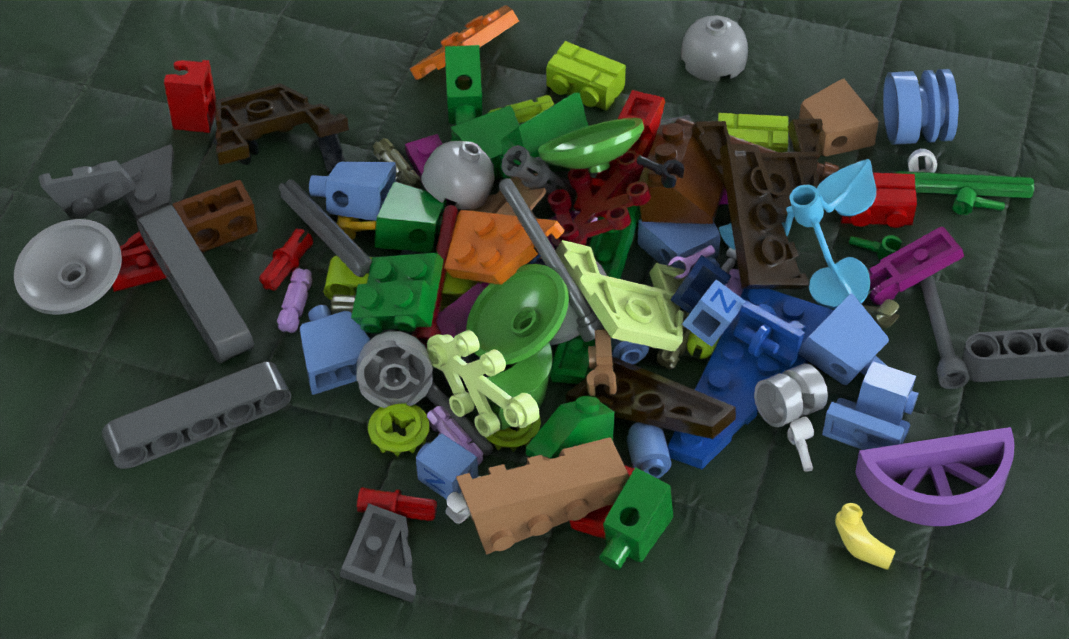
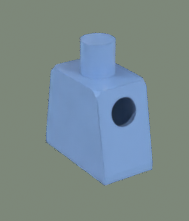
M339 162L329 176H311L309 194L312 197H325L326 210L329 214L376 221L393 182H396L395 162Z
M642 219L639 220L638 244L660 264L668 265L669 261L674 257L686 258L712 245L715 253L707 257V259L720 267V264L716 261L719 255L720 233L714 223L642 222ZM677 261L670 265L685 271V266L681 262Z
M850 293L802 343L798 354L842 385H848L859 372L866 376L872 361L887 366L876 354L889 342V339L859 300Z
M318 305L313 307L308 313L310 322L304 323L299 327L312 395L357 381V359L363 346L370 341V338L360 328V325L351 318L352 313L349 311L332 315L328 306Z

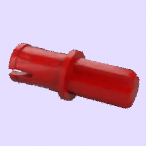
M295 229L283 247L277 248L273 252L272 261L259 276V281L263 284L262 287L264 289H271L273 291L278 289L288 274L299 267V260L314 242L309 233L299 243L300 237L305 231Z
M361 487L359 490L357 512L365 513L368 504L407 518L427 521L435 519L437 501L433 499L402 495L400 489H396L395 492H386Z

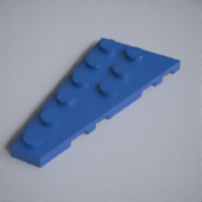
M744 289L740 296L746 302L749 301L756 306L764 303L772 307L776 317L787 323L796 320L805 325L807 330L803 342L834 311L771 289ZM739 311L722 333L695 389L698 392L735 406L736 420L714 439L675 431L668 444L670 458L703 469L732 441V436L744 424L748 425L757 416L758 409L754 398L757 383L779 373L782 374L784 371L801 364H807L809 361L798 354L796 362L789 367L764 352L758 357L748 352L750 344L733 336L734 329L740 319L741 313Z

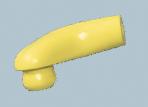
M854 503L843 505L841 511L836 514L835 524L847 550L861 561L889 570L896 551L877 540L868 532L861 519L863 511L860 506Z

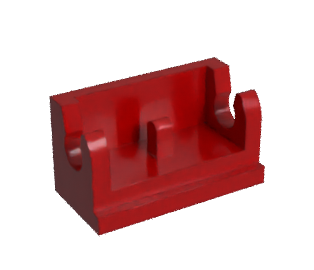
M176 61L173 63L174 69L178 71L185 70L187 73L185 75L168 74L164 79L173 129L210 133L216 116V95L210 61Z

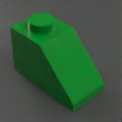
M582 396L577 398L576 401L561 404L526 446V455L529 457L542 455L543 457L553 459L559 457L562 449L609 437L613 441L615 412L601 403L599 399L592 396Z

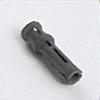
M519 145L513 146L505 153L501 165L505 175L521 179L523 185L529 189L545 188L548 194L559 190L556 188V185H559L569 193L572 202L571 208L574 209L573 206L578 198L576 190L571 187L570 181L550 170L547 162L539 157L534 158L530 156L529 151ZM516 159L521 162L520 166L514 163L513 160ZM536 171L538 175L536 176L532 172Z

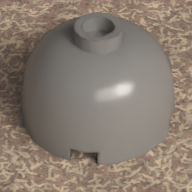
M719 15L705 16L697 19L686 30L681 45V60L683 59L686 63L685 69L695 77L711 82L720 81V76H727L729 74L730 79L736 77L744 70L748 58V44L746 34L742 28L732 19Z
M449 141L437 147L426 161L424 172L421 176L424 187L435 199L444 203L445 198L457 202L455 207L461 210H474L483 206L493 188L495 180L494 167L490 158L477 144L469 141Z
M387 331L374 336L363 346L357 359L356 379L359 383L361 394L374 405L386 408L393 404L407 403L408 406H411L428 393L432 385L433 366L425 345L416 337L402 331Z

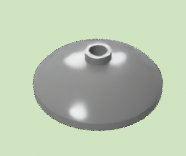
M73 219L49 226L34 236L21 251L14 269L16 290L28 306L45 314H68L84 309L99 300L114 284L122 263L120 245L114 234L107 227L92 220Z

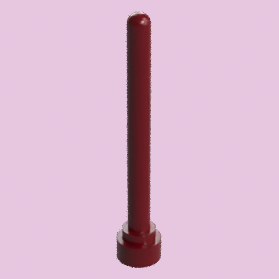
M448 205L444 209L435 252L444 259L432 325L431 327H416L411 334L423 343L426 349L430 337L436 334L442 335L437 325V319L447 273L444 267L458 216V209L454 205Z

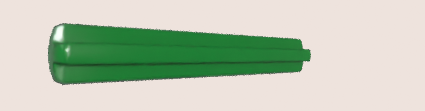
M913 171L895 172L915 174L916 193L958 195V192L965 187L973 189L977 196L1031 198L1034 193V180L1031 177Z

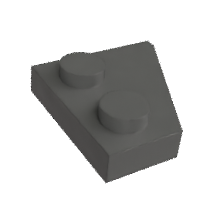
M171 144L120 164L133 178L136 187L135 190L122 196L136 221L163 207L172 205V166L175 156Z
M117 160L99 163L93 167L71 169L72 176L51 179L50 173L38 176L43 190L72 220L85 217L136 189L133 178Z
M368 504L342 565L340 577L413 603L416 594V584L413 583L412 556L407 540L408 527L406 517Z

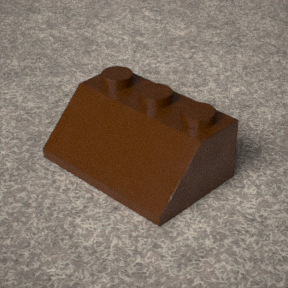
M678 123L659 126L648 159L662 165L669 160H677L684 166L683 178H678L676 175L671 174L677 179L676 185L673 188H666L661 183L660 175L644 167L639 181L645 182L648 185L651 199L646 204L640 206L642 222L714 223L725 187L691 131L693 126Z

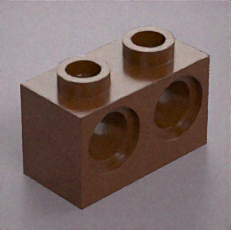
M240 179L173 203L174 209L201 252L258 232L254 204Z

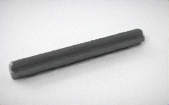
M289 179L285 184L281 183L278 188L281 191V198L358 277H364L366 273H369L372 260L294 180Z

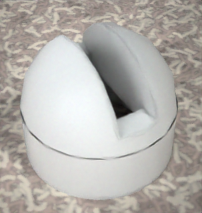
M927 149L915 150L908 159L909 171L935 173L937 161L934 154ZM919 156H924L925 169L919 170Z

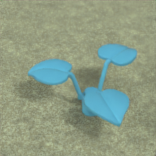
M869 159L851 164L831 174L818 185L817 189L812 185H800L790 194L791 206L786 208L787 217L785 224L783 222L782 226L786 236H788L793 218L795 217L799 224L814 228L828 267L819 269L812 275L809 290L815 302L826 308L836 309L850 293L862 304L870 290V276L867 268L861 261L854 257H847L834 264L819 224L824 215V210L830 213L835 209L842 216H854L872 206L876 198L877 189ZM731 223L719 227V232L728 248L735 250Z

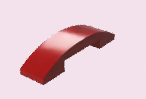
M632 90L618 119H642L644 130L629 150L635 151L638 155L648 158L660 125L665 105L664 97ZM617 158L609 162L610 168L598 172L596 178H591L590 188L593 197L616 171L615 163ZM624 183L612 198L626 194L630 184ZM577 198L573 207L576 211L581 212V206ZM605 214V215H602V216H599V217L607 218L606 214Z

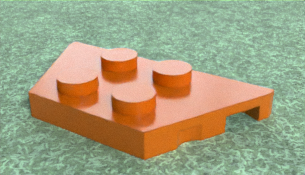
M507 5L492 11L484 17L482 15L478 16L465 25L467 29L460 33L457 31L441 40L440 42L443 47L411 67L410 71L415 79L419 80L435 68L439 70L446 66L445 46L479 45L480 48L519 22L514 11Z
M460 210L444 268L452 278L502 285L521 266L536 257L538 253L516 216ZM535 218L546 237L553 235L557 239L565 231L556 220Z

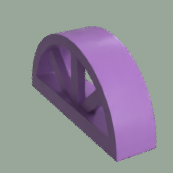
M1011 427L859 450L855 473L868 496L892 515L920 525H956L980 516L999 499L1013 462L1014 437ZM998 463V470L991 479L971 469L972 467ZM947 471L977 487V489L953 496L945 472ZM931 474L938 496L915 492V489L925 475ZM907 478L902 486L893 481L895 479Z

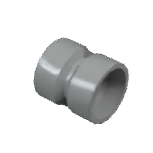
M804 363L786 370L782 374L779 373L759 381L755 387L754 398L759 414L764 421L773 427H780L799 419V417L823 409L827 404L828 392L825 381L819 371L812 365Z

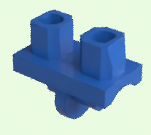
M749 301L745 302L741 306L740 319L734 329L733 336L750 344L748 352L753 356L758 357L764 352L791 367L796 362L807 330L806 326L796 320L788 323L776 317L772 307L764 303L756 306Z

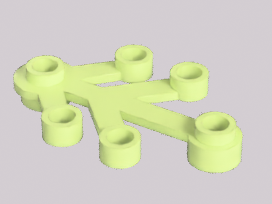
M466 330L454 338L448 334H436L428 339L426 350L432 366L444 372L454 394L449 399L451 410L458 417H462L472 412L475 404L479 413L475 417V426L482 436L488 437L500 429L499 419L492 411L486 396L503 409L505 420L512 427L524 428L538 420L539 408L531 395L521 393L512 398L483 376L486 374L492 377L505 370V359L498 350L493 349L481 355L480 359L468 364L461 359V356L466 357L479 350L478 338L471 330ZM460 377L463 378V381H464V383H465V385H466V387H467L469 393L466 392V390H465V388H464V386H463V383H462Z

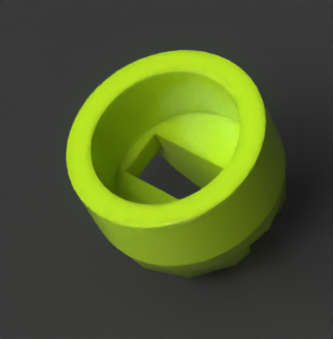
M690 331L686 343L687 350L693 356L695 349L702 350L700 359L708 358L712 355L719 339L711 347Z

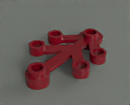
M629 150L618 157L615 163L616 171L594 197L590 188L592 179L588 168L571 169L569 171L568 178L571 187L577 192L582 211L572 220L569 212L572 206L569 193L566 190L559 189L549 194L548 202L551 211L556 213L558 223L565 230L557 239L551 235L552 244L556 249L562 240L586 246L588 237L610 230H622L630 225L631 218L627 207L633 205L641 206L651 199L648 185L645 182L639 181L644 169L643 166L636 163L640 155L635 151ZM624 183L630 184L626 194L612 198ZM605 214L607 216V218L592 222V220L596 217Z

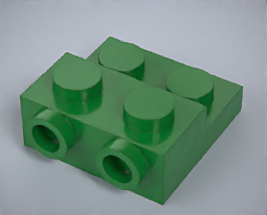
M438 253L372 257L367 283L358 284L351 318L360 325L363 331L374 334L389 329L412 332L416 327H431L444 259Z

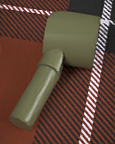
M886 299L879 307L863 305L882 328L890 327L899 318V315L895 313L899 309V304L894 300Z

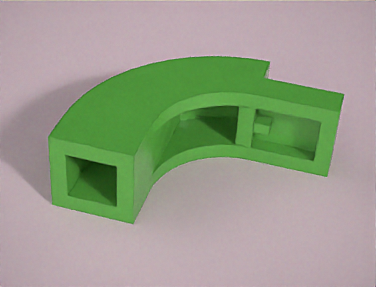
M550 343L530 358L510 364L512 366L510 369L492 377L489 376L487 379L512 398L521 393H528L534 398L538 408H540L546 397L552 366ZM486 396L492 411L499 419L500 429L503 430L511 427L505 420L503 409Z

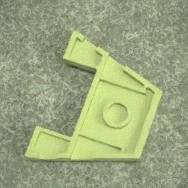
M564 240L561 241L555 250L611 338L673 352L678 349L683 342L682 323L684 312L670 299L684 279H674V277L683 274L684 269L672 266L667 267V265L656 263L649 272L654 286L651 287L601 275L591 247Z

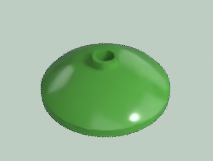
M624 118L594 124L546 142L539 147L538 153L543 161L566 169L588 168L589 173L601 172L610 168V161L625 154L641 136L644 124L640 118Z
M527 264L521 266L502 285L490 283L476 299L467 320L466 330H471L479 341V350L474 353L480 358L481 355L496 349L503 355L506 365L530 358L541 351L559 331L568 309V289L560 275L548 266Z

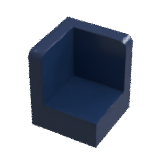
M701 255L670 300L690 314L716 279L726 286L731 275Z

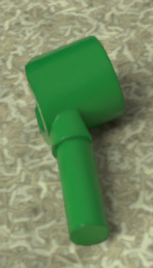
M965 187L958 192L952 207L955 213L968 215L972 212L973 206L1003 211L1005 203L976 197L977 194L973 189Z
M894 235L885 236L881 243L851 236L849 244L876 252L878 259L881 260L898 251L902 241Z

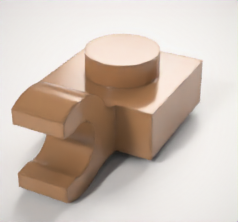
M606 329L595 330L596 346H588L589 367L594 369L587 375L588 393L590 396H595V387L599 384H606L609 386L610 394H615L617 384L616 375L613 372L611 337Z

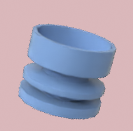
M938 69L935 74L933 70H924L921 75L920 84H918L914 71L888 72L883 88V115L887 138L890 144L917 143L921 129L926 142H935L937 138L940 141H952L956 135L959 104L956 83L951 70Z

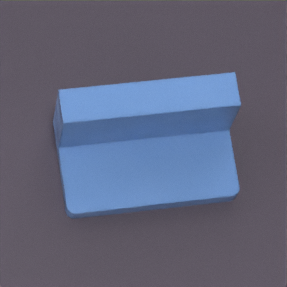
M839 398L836 403L831 402L826 412L822 435L861 450L903 444L910 428V423L901 420L898 426L856 411L857 403L844 398Z

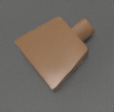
M845 79L835 82L802 102L799 119H822V131L819 134L822 156L827 157L875 145L879 121Z

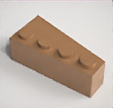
M611 437L562 449L559 457L553 459L543 457L542 455L527 458L525 466L506 470L505 465L502 464L488 468L489 475L474 479H472L470 473L456 476L486 555L494 551L506 550L514 543L533 535H543L555 526L569 520H579L589 512L606 505H614L629 479L628 472Z

